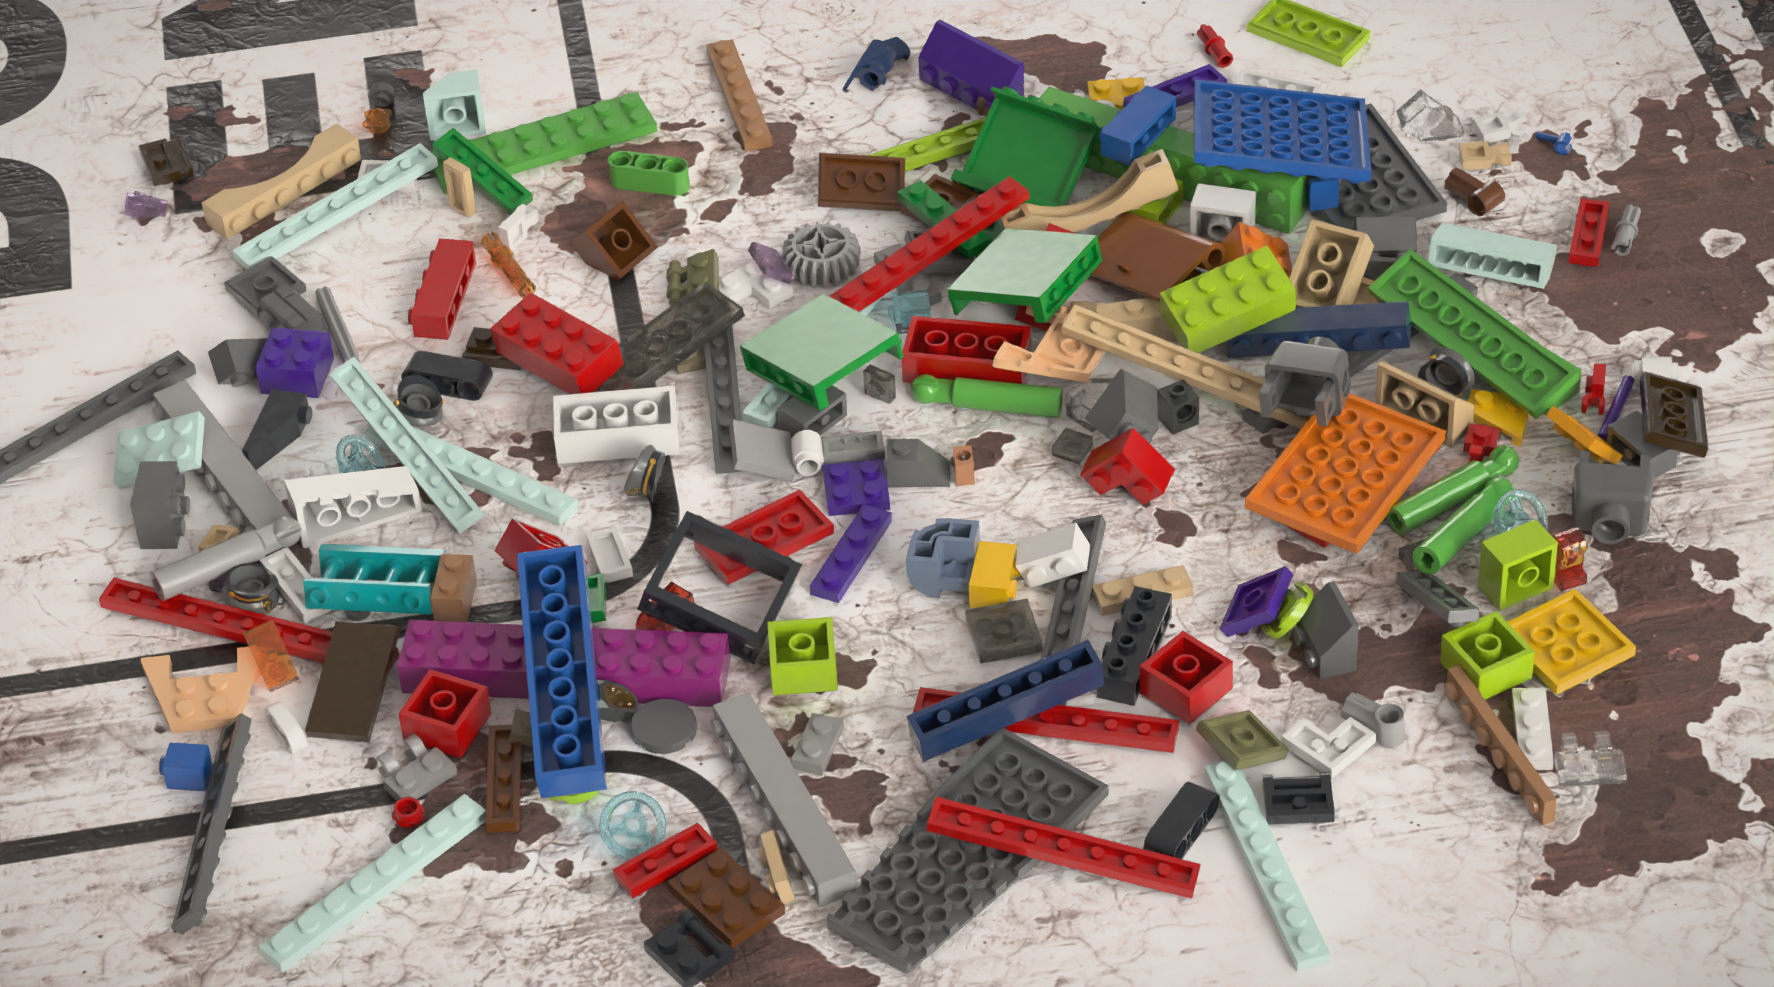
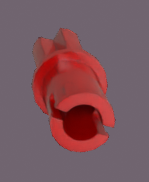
M1200 25V29L1197 30V36L1204 44L1205 52L1208 55H1212L1220 68L1231 65L1234 58L1232 53L1226 48L1223 37L1218 36L1210 25Z

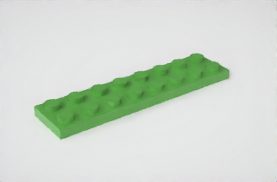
M633 92L579 109H572L555 116L545 117L538 121L521 124L514 128L493 132L490 135L469 141L509 175L655 133L658 130L655 119L639 93ZM431 151L437 157L438 166L432 169V172L444 194H447L443 168L445 160L434 151Z
M1409 249L1368 287L1370 295L1381 303L1408 301L1411 322L1415 329L1439 347L1453 349L1461 354L1469 362L1476 375L1535 419L1539 418L1580 379L1575 369L1412 249Z

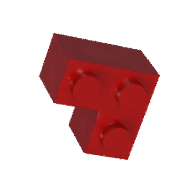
M1131 428L1093 449L1080 476L1100 495L1122 484L1144 505L1164 494L1175 468L1134 428Z

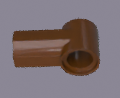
M1457 167L1450 171L1449 176L1445 180L1444 189L1465 200L1470 211L1476 216L1485 215L1505 200V192L1499 183L1494 180L1484 183Z

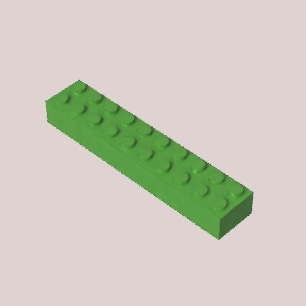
M1048 87L1040 96L1044 104L1052 106L1053 103H1057L1068 108L1071 113L1078 114L1080 111L1094 117V122L1100 130L1105 125H1108L1115 118L1118 111L1121 110L1053 87ZM1169 126L1140 156L1142 157L1163 149L1170 163L1174 178L1183 181V200L1192 202L1198 183L1256 191L1255 223L1287 234L1293 231L1305 215L1306 175L1294 177L1284 172L1268 174L1262 173L1257 169L1245 168L1244 170H1234L1228 166L1216 165L1206 167L1195 163L1194 133ZM1098 135L1084 167L1120 178L1130 166L1101 155V142Z

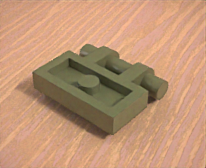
M714 249L699 252L688 257L687 266L681 267V263L678 260H672L669 263V268L666 271V279L669 282L666 288V296L672 307L680 306L681 300L689 298L691 303L694 304L719 295V256Z

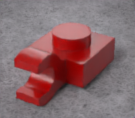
M1594 363L1593 376L1587 375L1586 395L1582 397L1581 412L1583 414H1586L1589 406L1597 407L1599 409L1598 415L1604 414L1606 364Z
M1470 423L1463 446V452H1468L1470 455L1469 462L1473 460L1482 462L1484 456L1490 455L1498 445L1501 428Z

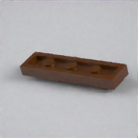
M512 725L489 726L485 821L487 833L520 831L523 745L521 742H509Z

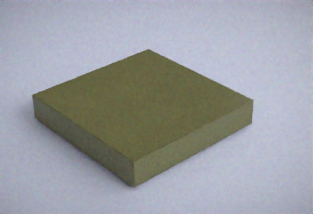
M1250 710L1201 720L1196 727V731L1234 770L1286 759L1289 751Z

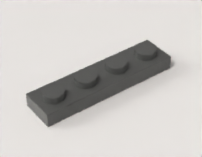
M1420 570L1397 572L1396 584L1405 590L1408 595L1417 599L1421 605L1430 609L1433 614L1446 621L1448 625L1460 627L1465 626L1466 622L1479 621V608L1436 576L1425 574Z

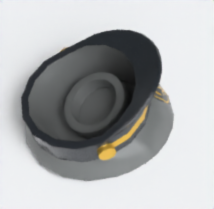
M1446 347L1432 349L1429 361L1418 372V378L1458 397L1463 394L1464 390L1472 387L1475 382L1474 371L1469 362L1455 350Z
M413 375L401 380L397 388L398 396L393 404L409 424L413 426H430L440 422L443 418L442 405L444 404V399H442L437 387L431 381L421 376Z
M648 445L642 450L625 482L624 491L627 496L644 494L649 496L652 503L655 504L657 484L665 462L664 452L656 450L653 445Z
M253 563L240 564L228 572L222 588L223 598L229 606L265 615L270 613L278 604L279 593L277 587L279 581L275 574L261 565Z

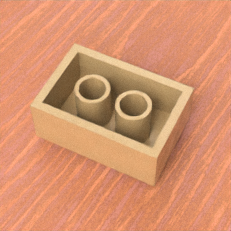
M1311 219L1289 278L1296 289V308L1351 305L1354 303L1374 248V244L1366 233Z

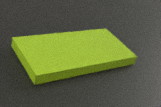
M1270 0L1247 23L1246 30L1340 67H1343L1370 39L1371 30L1290 0Z

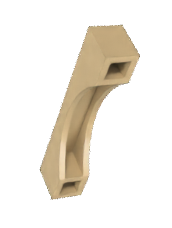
M338 124L326 129L314 137L307 153L284 173L255 185L224 189L203 201L202 207L206 225L226 240L361 161L358 138Z
M1163 149L1135 159L1116 183L1088 200L1057 207L1024 203L1000 219L1004 229L1046 231L1048 224L1051 223L1071 232H1079L1098 222L1111 220L1126 211L1139 209L1144 204L1156 199L1167 198L1172 193L1179 191L1170 163Z

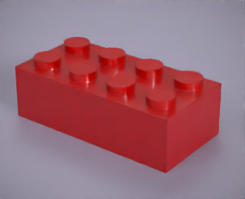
M532 292L490 328L498 354L568 394L593 393L624 365L618 341L615 338Z
M912 316L902 351L903 383H912L918 376L929 374L938 379L955 380L956 377L1025 384L1027 373L995 368L992 365L994 357L1004 341L1032 352L1031 326Z

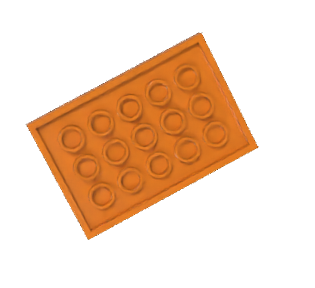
M1349 393L1342 413L1339 416H1332L1327 427L1317 424L1316 414L1311 416L1245 498V508L1357 554L1390 512L1391 507L1397 503L1443 443L1446 431Z

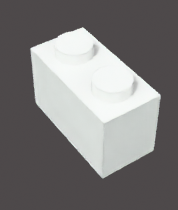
M1077 523L1019 540L1016 568L1030 588L1087 571L1090 544Z

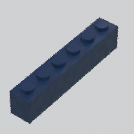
M1408 301L1299 307L1288 314L1227 340L1229 358L1272 356L1283 341L1307 344L1314 337L1328 338L1346 352L1410 348L1412 322Z
M1089 640L1083 641L908 715L907 721L910 737L921 759L925 762L1104 686L1102 663Z

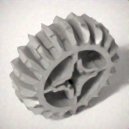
M817 221L815 225L806 223L803 229L797 227L795 228V233L788 234V238L784 241L782 247V262L787 274L792 275L794 281L801 280L802 285L812 283L813 287L817 284H823L826 287L828 283L837 285L840 279L848 280V275L855 274V269L859 267L861 247L856 234L851 233L849 227L842 228L840 223L831 225L829 221L825 224H819Z

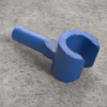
M1542 132L1536 133L1537 139L1555 144L1554 149L1560 155L1569 154L1573 147L1569 144L1572 137L1567 132L1561 133L1559 137Z

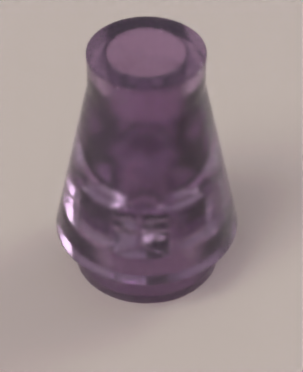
M138 191L127 193L125 215L131 216L132 219L166 217L168 200L159 199Z

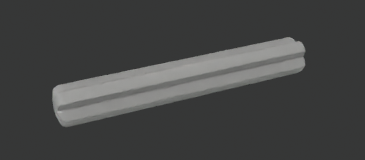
M324 286L322 289L317 288L315 291L316 300L343 363L352 357H355L360 363L359 354L331 289L327 286Z

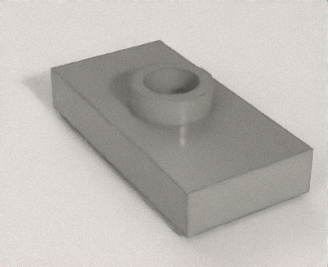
M882 431L821 437L824 465L885 459Z

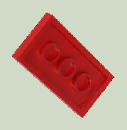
M800 489L722 526L753 542L760 543L764 547L783 556H789L834 534V524ZM694 541L695 550L727 585L757 571Z

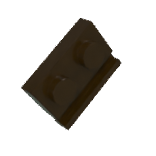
M174 136L175 140L167 141L165 138L139 145L140 155L154 186L182 180L181 176L188 174L189 177H194L192 165L179 136Z
M473 328L462 358L480 361L492 368L521 371V366L497 353L490 329Z

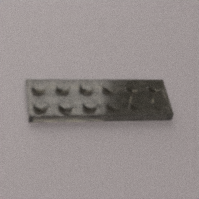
M705 281L619 343L624 365L594 392L647 388L745 316L743 307Z

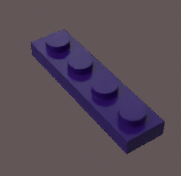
M1208 64L1152 87L1176 96L1177 108L1193 101L1195 79L1227 83L1228 79L1211 64ZM1139 92L1124 97L1123 107L1125 108L1132 97Z
M865 504L862 505L810 584V595L836 603L841 601L891 524L892 512Z

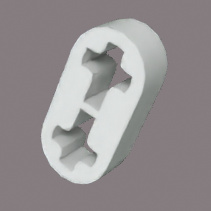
M282 701L265 707V714L271 728L290 754L307 747L302 729Z

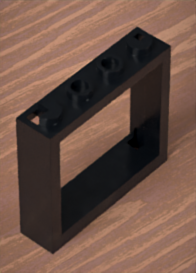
M686 511L643 592L637 610L684 632L728 634L730 653L754 664L768 637L767 622L776 621L797 579L802 564L788 556H783L768 549L760 543L738 535L730 529L708 521L702 516ZM685 537L783 582L758 632L752 631L659 587Z

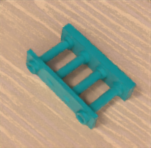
M321 544L318 551L322 578H304L303 580L305 606L308 609L431 614L432 605L429 582H435L441 554H445V549ZM335 578H348V579H352V580L335 579ZM366 579H369V580H384V581H367ZM397 581H411V582H415V583L397 582Z

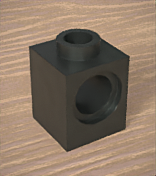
M1184 379L1157 390L1158 418L1172 435L1199 425V396Z

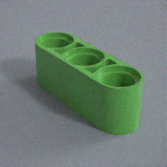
M616 151L608 157L609 178L614 188L673 196L683 195L690 189L688 163L683 158L630 151Z

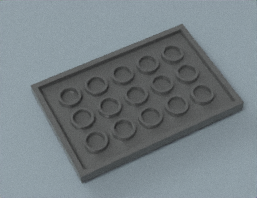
M1372 103L1366 104L1372 170L1370 182L1350 183L1345 179H1339L1338 207L1318 210L1320 215L1328 224L1352 230L1356 217H1416L1417 221L1447 212V202ZM1306 175V185L1309 184L1310 180L1318 178Z

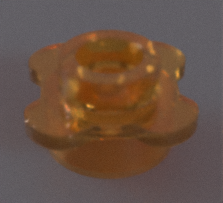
M374 108L365 111L364 117L366 120L363 122V127L372 133L387 131L391 125L389 117L392 116L391 110Z

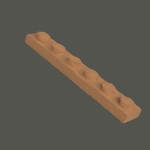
M720 40L715 43L706 44L708 57L745 152L773 147L772 136L734 40Z
M1460 664L1448 668L1447 683L1444 685L1448 700L1454 702L1459 708L1463 721L1466 724H1470L1474 729L1479 743L1482 746H1486L1496 767L1498 769L1502 768L1508 777L1511 788L1514 791H1518L1524 799L1528 812L1534 814L1542 826L1554 822L1557 798Z

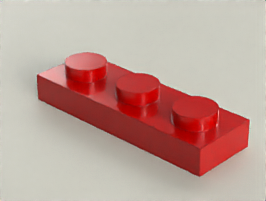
M1580 199L1568 263L1598 267L1610 202Z
M697 822L614 868V879L633 899L717 850V843Z

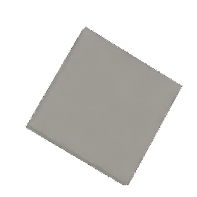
M733 419L729 430L734 469L792 481L795 476V466L793 465L790 432Z

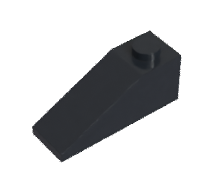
M271 390L242 449V453L255 470L259 469L299 438L306 424H310L312 408L308 406L306 393Z

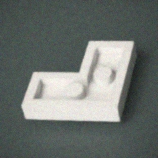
M756 259L720 278L719 295L716 297L722 302L730 301V306L750 295H754L771 309L792 298L793 288L763 262Z
M1352 717L1348 718L1329 735L1303 718L1281 736V742L1289 751L1319 771L1330 772L1331 779L1376 741V733Z

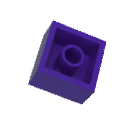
M271 328L256 365L261 394H270L271 390L274 389L306 393L307 398H319L334 360L330 333L314 330Z

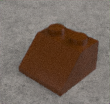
M624 201L604 212L569 241L586 265L617 280L658 248Z

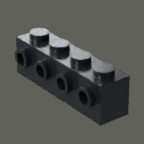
M1138 586L1134 587L1130 598L1126 597L1124 599L1121 611L1122 617L1120 620H1115L1112 629V640L1104 645L1102 653L1104 686L1097 688V698L1135 706L1140 694V665L1158 651L1172 618V594Z

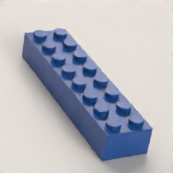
M582 545L517 553L535 779L540 797L548 798L607 790L587 566Z

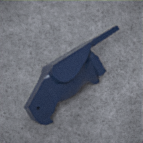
M899 37L884 41L872 40L842 90L846 91L854 78H859L860 84L871 91L878 88L881 84L885 85L887 80L885 74L893 68L895 61L903 58L906 61L908 60L911 52L907 44Z

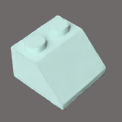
M478 69L449 72L423 93L430 141L439 139L452 128L456 129L463 136L486 134Z

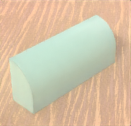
M1442 222L1431 238L1428 262L1438 268L1544 289L1552 272L1557 245Z

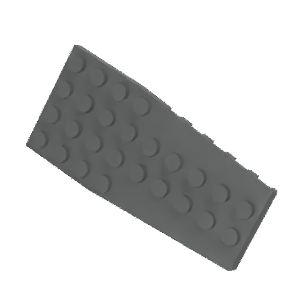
M1005 728L998 730L938 788L917 812V820L913 825H906L898 834L899 841L892 849L887 847L880 855L879 864L872 871L867 870L862 875L861 884L853 893L848 891L842 898V906L834 915L828 914L827 927L903 973H910L1042 861L926 831L935 797L1073 831L1109 795L1108 785Z

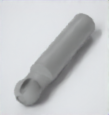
M279 517L268 525L256 530H248L151 572L150 577L153 587L162 601L170 599L228 574L235 566L256 562L271 552L294 545L301 536V526L292 517Z

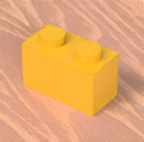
M979 541L969 582L970 608L1008 612L1010 599H1016L1017 580H1015V577L1021 576L1016 568L1017 544Z

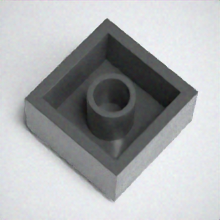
M140 461L130 502L140 549H177L180 536L185 535L186 525L184 517L190 513V498L184 494L185 476L180 474L177 461Z

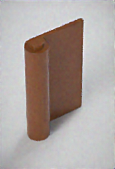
M1127 211L1120 214L1097 238L1103 261L1090 276L1160 301V292L1181 284L1196 267L1210 271L1224 265L1227 252L1220 243Z

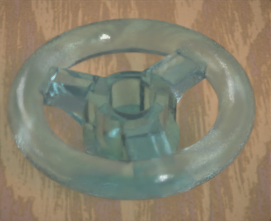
M351 434L339 441L336 448V460L341 474L386 468L380 451L367 438ZM350 444L351 453L350 456L346 458L345 450L347 446ZM362 447L371 454L376 466L370 463L363 454Z
M1514 489L1505 493L1497 502L1494 511V526L1497 534L1499 535L1518 525L1535 520L1529 518V515L1523 511L1520 499L1528 501L1534 507L1538 516L1537 521L1547 530L1548 518L1542 502L1533 493L1523 489ZM1510 502V510L1504 512L1507 504Z
M636 791L624 792L613 797L603 808L599 821L600 834L605 845L613 853L632 859L663 841L666 833V817L662 807L651 796ZM633 801L631 811L622 817L621 823L609 826L614 810L623 803ZM643 804L650 808L655 816L656 831L654 837L646 831L648 819L642 812ZM629 819H636L639 822L638 830L633 831L629 829ZM624 833L632 838L638 837L645 846L636 849L626 848L619 845L612 836Z

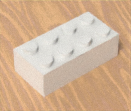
M675 386L553 396L554 441L558 464L638 458L642 450L648 445H653L656 450L664 452L665 456L680 454Z

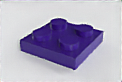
M884 459L822 465L828 516L857 514L863 504L886 511L890 510Z
M1284 566L1239 584L1219 628L1226 637H1230L1238 633H1246L1251 628L1263 623L1269 624L1274 621L1279 615V608L1283 598L1289 591L1288 587L1293 573Z

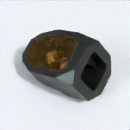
M597 680L601 720L616 722L632 718L638 710V700L635 694L624 685L608 680Z

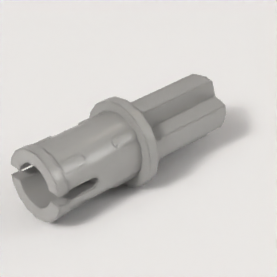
M1632 204L1626 206L1621 221L1615 226L1616 236L1611 249L1619 256L1629 254L1632 241L1638 235L1637 223L1641 210Z

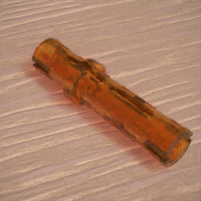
M491 232V236L489 233L485 234L481 239V245L490 254V259L494 266L502 270L520 297L525 298V293L527 295L530 292L534 294L536 285L512 256L514 255L513 251L509 246L504 245L496 233Z

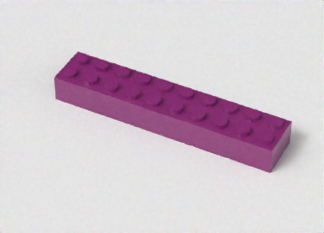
M409 620L397 664L402 693L413 694L431 669L487 686L489 697L529 699L523 625ZM592 628L597 680H608L626 686L635 694L638 704H646L658 699H675L686 703L688 706L713 707V705L723 702L731 661L728 634Z

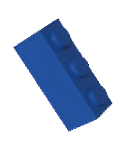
M1146 85L1138 94L1132 97L1123 110L1118 111L1115 118L1108 125L1101 129L1099 134L1101 155L1130 166L1176 120V96Z

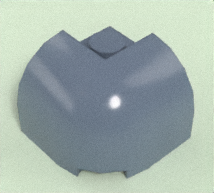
M940 518L936 519L935 524L924 527L920 531L915 529L906 556V572L909 582L917 591L939 599L942 590L969 592L970 577L980 541L979 521Z

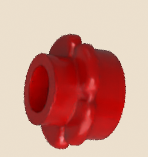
M404 797L395 803L392 819L400 827L411 828L422 822L425 810L417 799Z

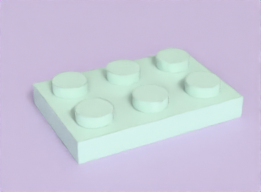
M197 411L118 432L113 477L115 485L118 488L134 485L140 461H177L180 473L201 468L205 417Z

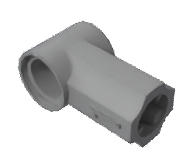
M1353 692L1345 699L1341 709V718L1347 720L1352 717L1376 733V741L1383 747L1394 748L1404 742L1405 717L1404 711L1399 705L1393 703L1381 705L1359 693L1355 694Z

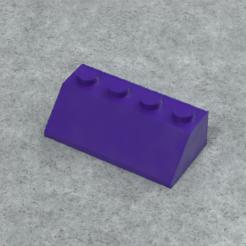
M941 19L936 21L918 57L920 80L976 109L977 100L980 96L986 102V109L991 108L995 99V95L991 92L992 86L1002 89L1004 86L1017 91L1020 96L1025 97L1023 62Z

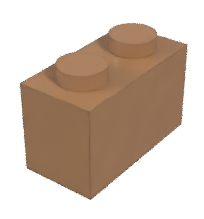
M441 554L430 598L434 621L468 622L477 584L473 555Z

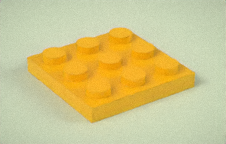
M1576 589L1566 592L1508 621L1513 629L1535 651L1533 672L1556 695L1635 656L1636 646Z

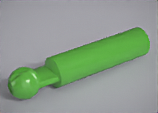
M929 374L918 376L911 384L912 396L917 402L922 404L932 402L950 403L953 407L1054 418H1060L1062 411L1063 388L960 377H956L955 380L938 379Z
M1504 445L1496 447L1490 453L1489 458L1482 462L1473 460L1397 502L1391 507L1390 512L1386 516L1390 527L1397 534L1405 535L1471 498L1473 495L1480 493L1484 490L1489 480L1499 475L1508 476L1513 474L1518 469L1520 461L1517 452Z
M1501 477L1489 480L1481 493L1469 498L1413 551L1412 557L1416 567L1425 574L1433 575L1445 566L1496 517L1497 511L1512 502L1515 493L1509 480Z

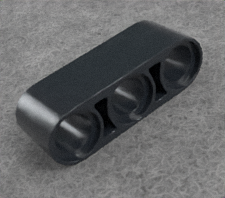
M427 351L415 352L401 375L402 380L413 375L424 377L437 387L440 395L470 401L479 400L493 378L492 369L483 362Z
M1187 781L1148 832L1143 849L1183 859L1214 817L1220 803V794Z

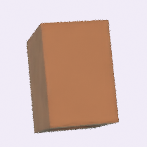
M971 445L953 447L956 486L974 485V461Z

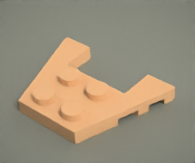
M1062 305L1047 321L1052 325L1034 353L1004 341L994 357L992 366L1000 369L1087 383L1106 351L1061 333L1062 325L1069 315L1066 313L1067 308ZM1027 306L1026 314L1034 317L1032 306Z
M266 645L237 648V672L193 677L184 676L171 679L172 662L170 655L141 658V664L171 733L223 728L240 713H243L250 698L249 691L253 683H256L260 676L259 669L263 662L266 663L268 651Z

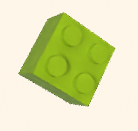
M1536 519L1482 541L1478 588L1499 611L1553 589L1558 542Z
M1495 611L1479 618V621L1470 622L1465 626L1443 634L1440 663L1447 670L1460 664L1486 700L1532 679L1535 651Z
M832 617L767 622L773 696L838 691Z

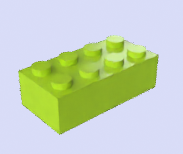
M1268 246L1160 292V313L1181 347L1196 353L1207 350L1296 310V289Z

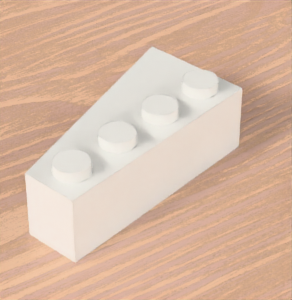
M407 466L284 480L291 516L299 522L302 529L299 540L303 548L422 512L419 490Z

